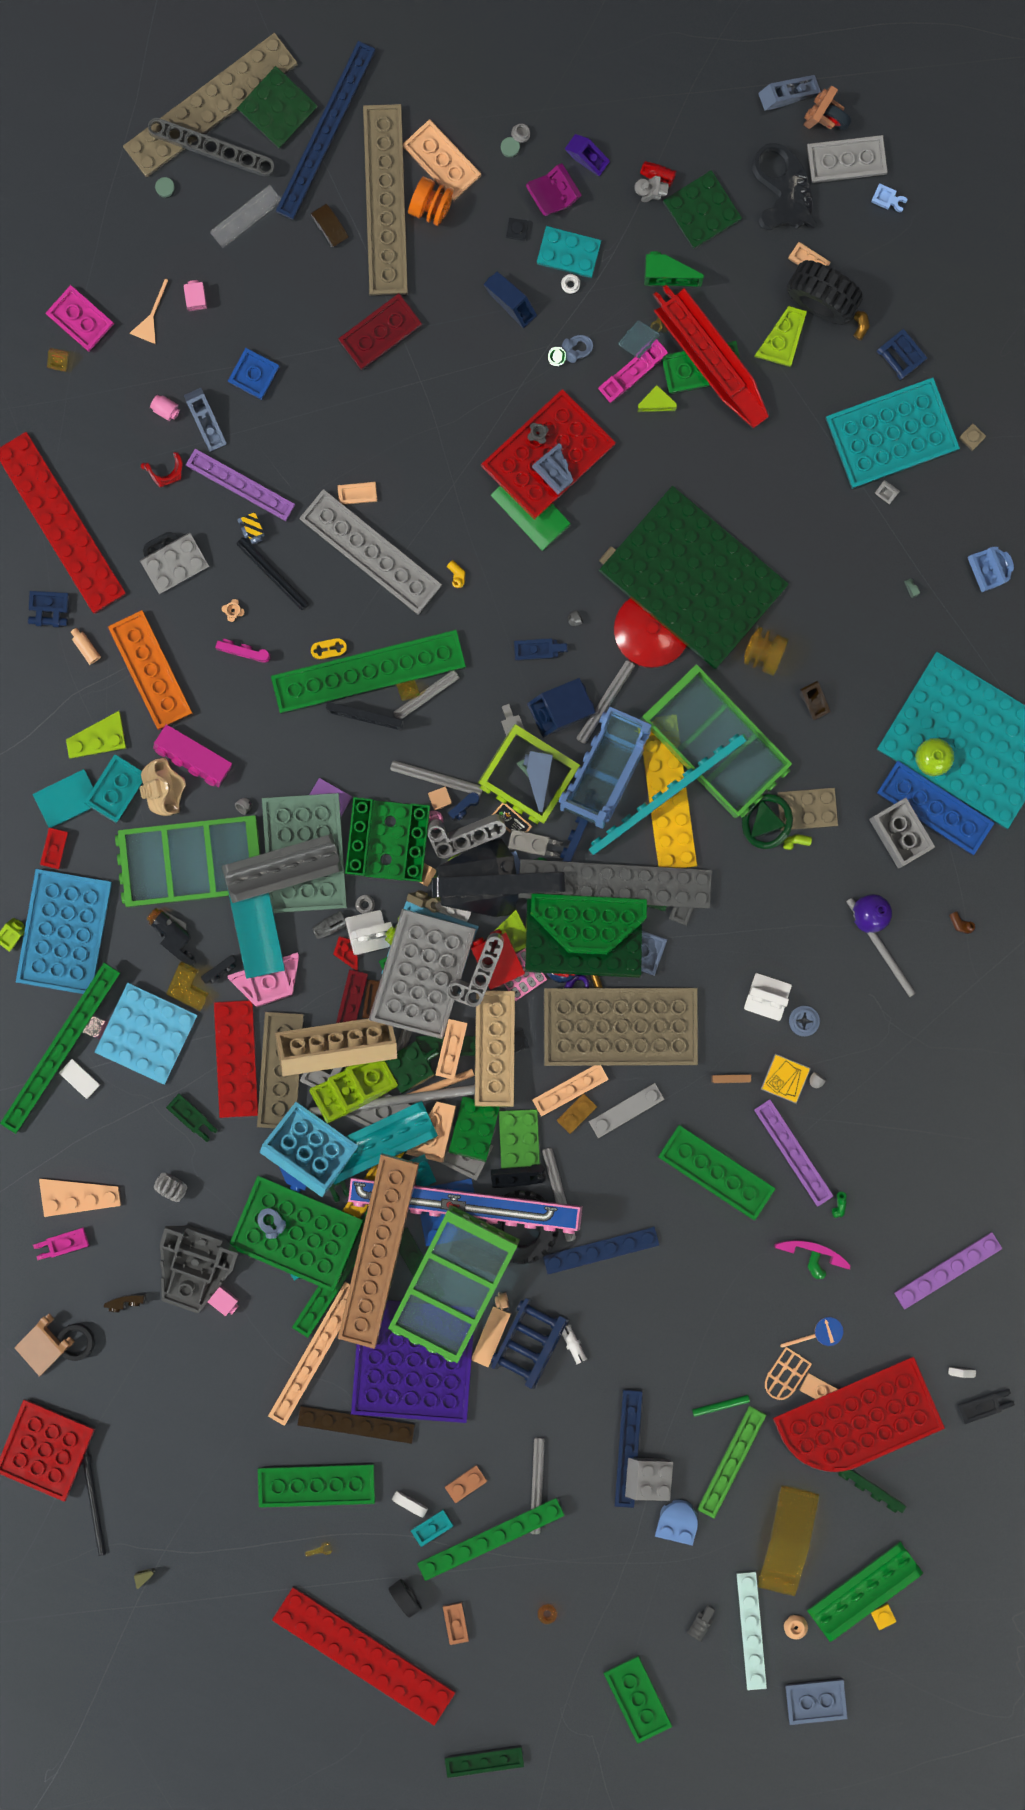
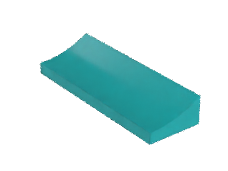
M262 894L232 903L230 898L246 979L285 971L270 894Z

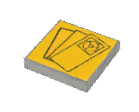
M774 1054L761 1090L797 1104L811 1068Z

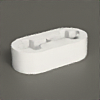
M396 1491L392 1498L395 1503L422 1518L428 1510L426 1506L400 1491Z

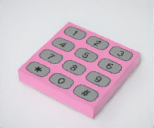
M526 948L516 954L524 972ZM525 972L524 975L504 983L508 991H515V1001H517L546 981L547 978L543 973Z

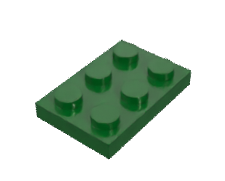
M463 1096L448 1152L486 1162L500 1107L475 1106V1099Z

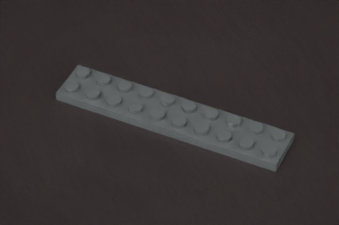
M520 859L519 874L565 872L566 892L518 894V898L531 899V894L647 899V905L710 908L712 870Z

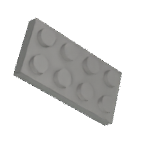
M883 135L807 144L811 183L887 175Z

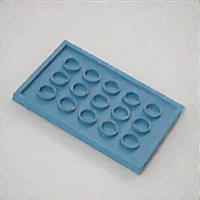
M40 869L35 870L16 983L84 994L96 975L112 882Z

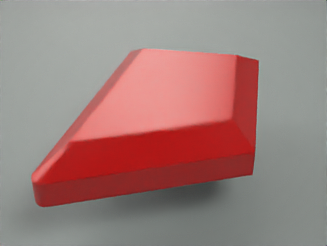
M339 936L333 955L357 971L358 955H354L350 939Z

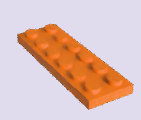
M143 610L108 626L157 729L160 730L166 724L170 725L193 714Z

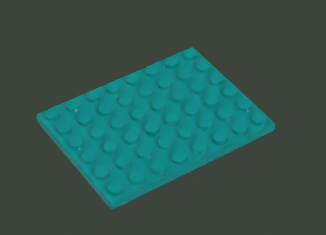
M936 652L876 750L896 762H901L961 802L1008 829L1025 802V705ZM930 738L945 740L954 751L952 767L940 776L926 775L916 764L915 754L917 748Z

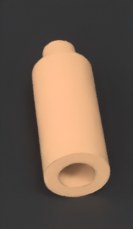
M77 628L71 631L74 636L73 642L89 665L101 658L84 632L80 633Z

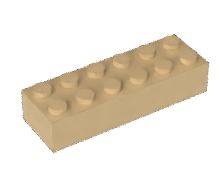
M369 1018L276 1033V1045L282 1076L397 1059V1043L393 1026L370 1021Z

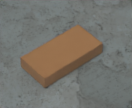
M711 1075L713 1083H745L751 1081V1075Z

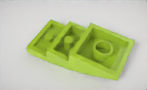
M379 1061L348 1066L345 1071L331 1076L326 1082L310 1088L309 1092L326 1123H330L396 1088L398 1084L386 1062Z

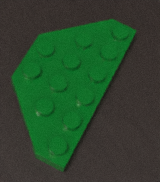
M531 894V915L568 953L607 955L646 920L647 899Z

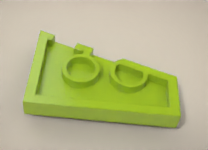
M788 306L754 357L791 367L807 311Z
M120 711L66 739L69 759L127 749Z

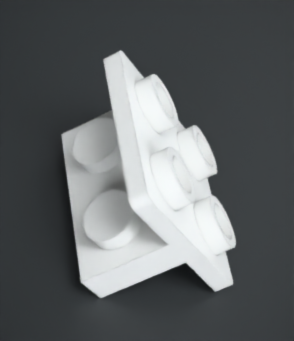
M381 910L345 918L354 955L390 947V944L385 940L387 937L385 934L392 927L391 922L384 923Z
M756 973L744 1009L780 1021L784 1008L787 1007L792 985Z

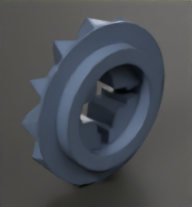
M809 1006L797 1007L791 1012L789 1017L790 1028L799 1036L812 1035L817 1031L820 1024L818 1013ZM805 1013L806 1019L812 1021V1023H807L803 1030L802 1023L796 1020L802 1019Z

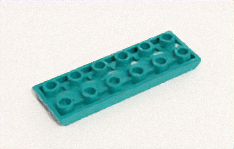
M420 1101L346 1136L358 1145V1148L333 1184L335 1185L379 1164L382 1153L396 1156L437 1137L438 1134L423 1102Z

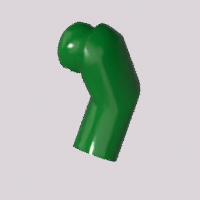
M812 1251L808 1269L815 1279H824L826 1271L818 1264L821 1253Z

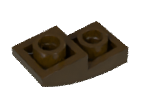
M327 204L310 213L331 247L336 246L349 237Z
M146 1294L120 1296L104 1303V1308H109V1312H120V1309L125 1308L126 1302H129V1306H140V1303L145 1302Z

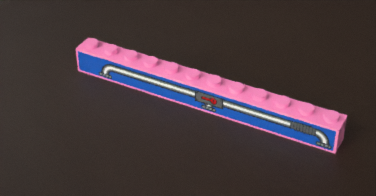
M351 1178L348 1202H354L353 1206L365 1207V1204H369L375 1180ZM414 1185L409 1210L413 1214H422V1211L429 1212L430 1216L441 1217V1214H446L449 1206L452 1205L478 1219H486V1223L498 1224V1221H504L507 1226H517V1223L525 1224V1228L536 1229V1226H543L546 1231H555V1228L563 1229V1233L574 1234L575 1231L580 1230L583 1206Z

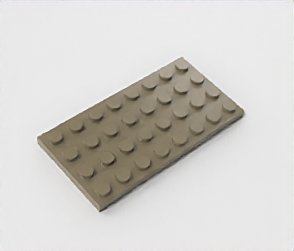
M544 988V1066L698 1065L697 988Z

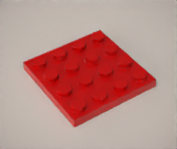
M24 1399L0 1456V1474L65 1502L95 1429Z

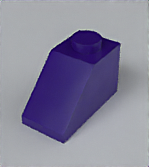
M578 134L573 136L565 148L575 161L597 176L601 175L610 162L589 138Z

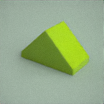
M657 385L638 404V412L676 411L677 408L676 403Z

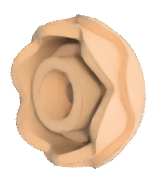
M791 1615L784 1623V1630L789 1638L801 1639L808 1631V1624L804 1617Z

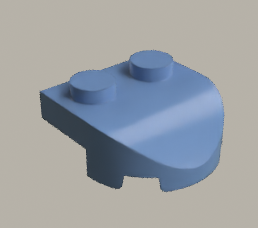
M990 547L987 550L967 557L981 592L996 588L1011 579V572L1014 570L1013 560L1007 552L999 550L998 547Z
M673 1500L672 1503L664 1505L660 1511L655 1537L693 1546L698 1527V1513L693 1509L692 1504L684 1500Z

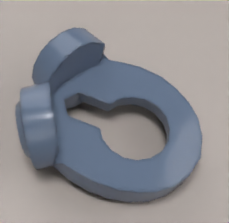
M577 335L571 339L566 338L562 343V348L567 354L566 359L574 363L577 359L588 356L593 349L592 340L585 335ZM581 341L586 345L585 351L572 350V347L576 346L577 342Z
M267 1208L258 1215L259 1227L266 1233V1238H276L279 1236V1233L284 1231L286 1221L282 1220L277 1211ZM271 1214L274 1217L276 1229L264 1223L263 1218L265 1215Z

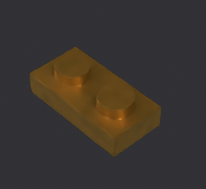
M583 1093L556 1121L571 1134L597 1106Z

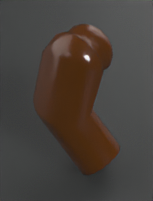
M958 911L949 915L956 931L969 934L975 930V924L971 921L961 920Z

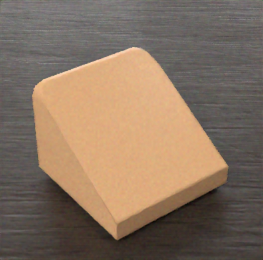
M446 786L428 793L434 811L452 805Z

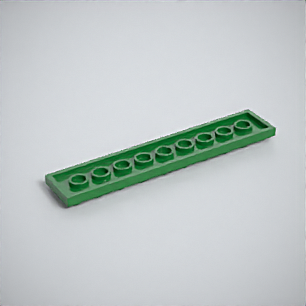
M457 630L272 675L271 679L281 714L466 668Z

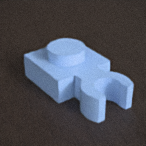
M879 183L871 202L887 210L892 205L897 212H902L903 208L898 206V202L906 203L908 199L904 196L896 197V190Z

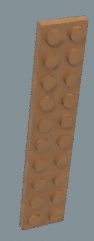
M383 1153L380 1155L338 1339L373 1349L376 1348L419 1163Z

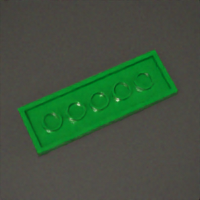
M678 1125L658 1158L754 1221L776 1189L680 1125Z
M374 1464L258 1468L259 1507L375 1504Z

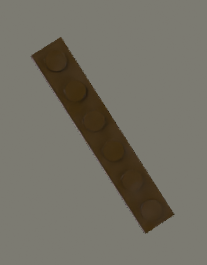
M300 1406L297 1424L298 1426L412 1444L415 1427L413 1423L353 1415L351 1413Z

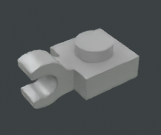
M510 705L502 706L506 720L501 721L506 736L514 724L524 729L520 716H513Z

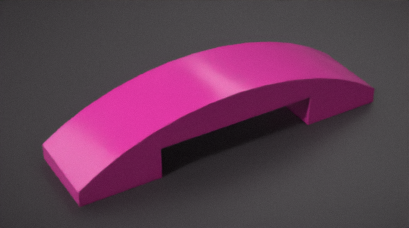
M656 338L619 372L611 376L598 388L610 403L639 381L668 354L667 350Z
M786 1240L774 1244L775 1248L794 1253L796 1246L829 1255L831 1256L830 1264L850 1270V1265L844 1258L823 1245L804 1240Z

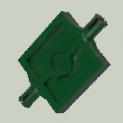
M415 1041L397 1052V1059L385 1060L398 1084L397 1088L401 1094L435 1076L430 1060L439 1055L436 1048L425 1053L420 1048L418 1042Z

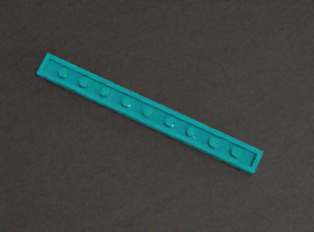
M738 733L728 740L730 744L726 747L721 745L713 751L715 755L710 759L706 756L699 761V767L694 771L690 768L683 773L684 778L679 782L674 780L667 785L668 790L662 793L660 791L652 797L654 801L647 805L645 802L637 808L638 813L633 816L631 814L627 815L621 820L623 824L619 827L614 825L606 831L608 835L603 839L599 836L591 842L592 847L589 848V851L592 855L597 854L748 741L746 735L742 734L739 736Z

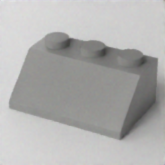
M907 798L869 819L898 869L935 848Z

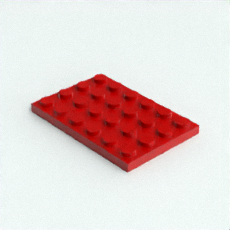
M562 389L481 464V467L535 520L602 458L616 442ZM532 423L548 427L549 431L546 433L545 443L540 444L538 441H530L527 436L531 431L530 425ZM560 443L562 445L561 451L564 459L567 460L568 470L571 472L573 482L558 495L532 466Z

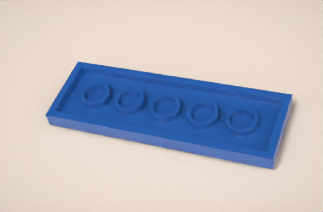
M899 761L895 763L877 791L878 795L892 804L907 798L920 822L971 855L976 853L994 825V822Z

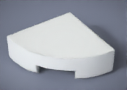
M949 1367L948 1374L962 1378L976 1377V1370Z

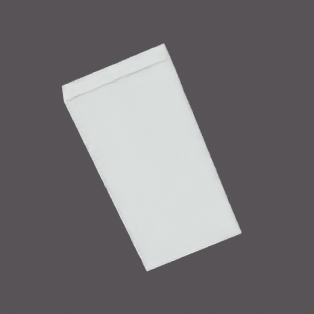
M73 1059L59 1072L86 1099L100 1086Z

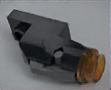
M155 908L149 914L147 920L161 937H165L160 944L191 969L196 963L193 961L194 956L187 950L181 951L191 940L186 930L187 924L171 914L163 912L162 909Z

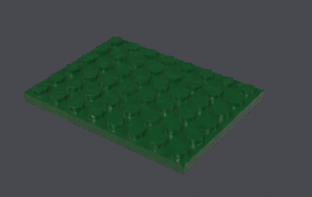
M671 486L599 569L600 573L715 670L789 585L674 486Z

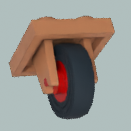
M830 86L827 90L824 88L822 92L818 93L814 100L816 104L804 116L806 119L805 127L810 129L819 122L829 129L833 127L840 130L848 129L851 118L844 112L845 108L833 99L838 91L837 88Z

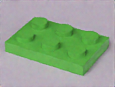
M537 1109L499 1111L501 1169L530 1167L533 1164L540 1165Z

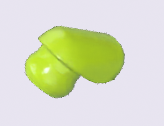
M799 834L789 836L785 839L783 848L792 850L794 844L810 846L812 838Z

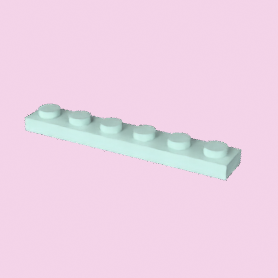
M756 1571L737 1572L747 1690L767 1689Z

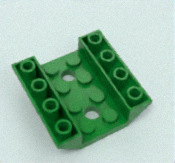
M354 797L345 874L422 882L430 805L403 804ZM389 816L396 819V824L393 827H388L385 824V819ZM384 854H388L392 858L389 865L381 863V857Z

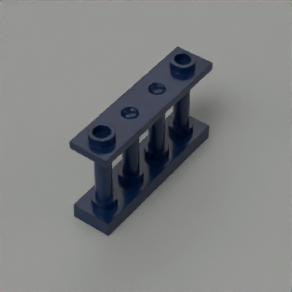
M525 1298L524 1301H520L517 1307L519 1312L499 1352H495L491 1359L493 1363L491 1368L498 1369L501 1365L524 1377V1380H526L525 1386L535 1389L569 1319L564 1316L554 1319L531 1307L532 1300ZM527 1313L550 1325L553 1329L550 1336H544L521 1324L525 1314ZM517 1330L541 1342L542 1346H544L541 1353H535L512 1341ZM508 1348L532 1359L533 1363H535L533 1369L527 1371L505 1359L504 1356Z

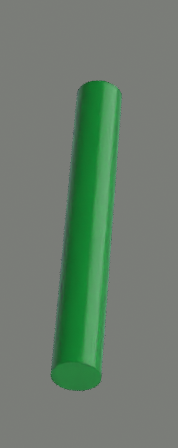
M745 1395L692 1409L694 1417L746 1404L750 1400L749 1396Z

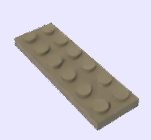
M265 1012L257 1127L276 1128L294 1103H298L300 1074L282 1076L276 1045V1033L303 1029L304 1014Z

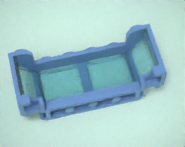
M609 707L607 713L603 712L599 721L602 723L601 731L598 736H594L591 742V751L585 753L583 758L585 763L582 768L579 767L577 769L574 784L570 783L567 792H562L559 798L561 811H567L602 829L605 823L611 819L643 755V748L649 739L652 726L612 707Z

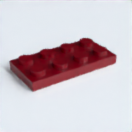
M398 293L338 338V340L362 370L419 328L422 323Z

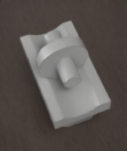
M654 176L649 180H638L634 187L636 193L643 196L641 201L648 202L652 199L659 200L661 196H666L669 184L660 182L661 177Z

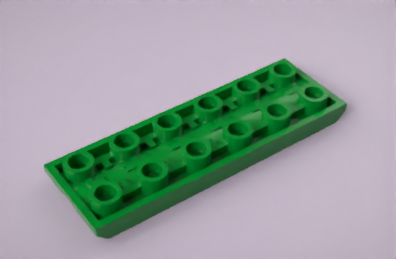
M899 1541L807 1609V1611L829 1642H831L919 1578L923 1572Z

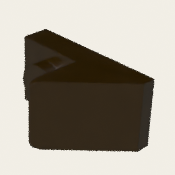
M818 681L800 689V697L804 700L813 720L831 712Z

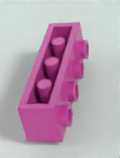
M167 724L154 742L153 749H155L158 755L166 756L175 765L187 768L190 774L202 777L210 786L220 787L232 766L231 762Z

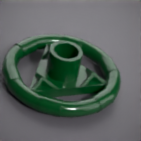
M765 794L756 805L752 803L748 807L750 811L742 817V830L745 838L751 845L760 849H771L783 843L789 836L793 825V814L789 804L782 797ZM766 801L778 803L784 809L786 824L765 803ZM759 805L751 834L749 818L754 809ZM784 828L781 834L773 841L764 842L755 839L756 837Z

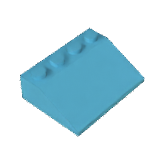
M295 1102L262 1144L260 1153L323 1197L355 1153L358 1145Z

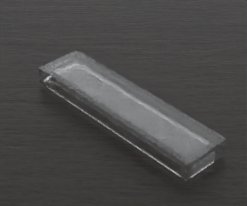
M269 185L211 230L210 233L223 248L278 205L281 198Z

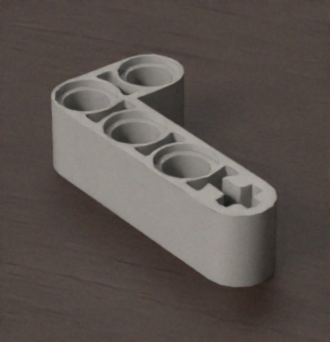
M494 814L449 833L442 821L434 819L428 823L427 831L435 853L438 857L445 859L502 836L506 831L504 818L499 814ZM434 828L441 829L439 833L432 832ZM477 830L484 832L481 835L474 834ZM460 837L466 839L464 842L457 841V839ZM441 845L448 846V848L444 850L440 849L439 847Z
M492 933L488 936L470 983L460 979L450 981L447 994L451 999L472 1007L481 1004L503 949L504 939L499 933ZM494 940H498V944L495 946L494 952L490 951L492 947V942H494ZM490 957L493 963L486 965L483 962V958ZM484 975L486 981L478 982L476 976ZM457 985L461 988V992L454 993L451 987ZM475 992L479 995V999L472 1000L469 994Z

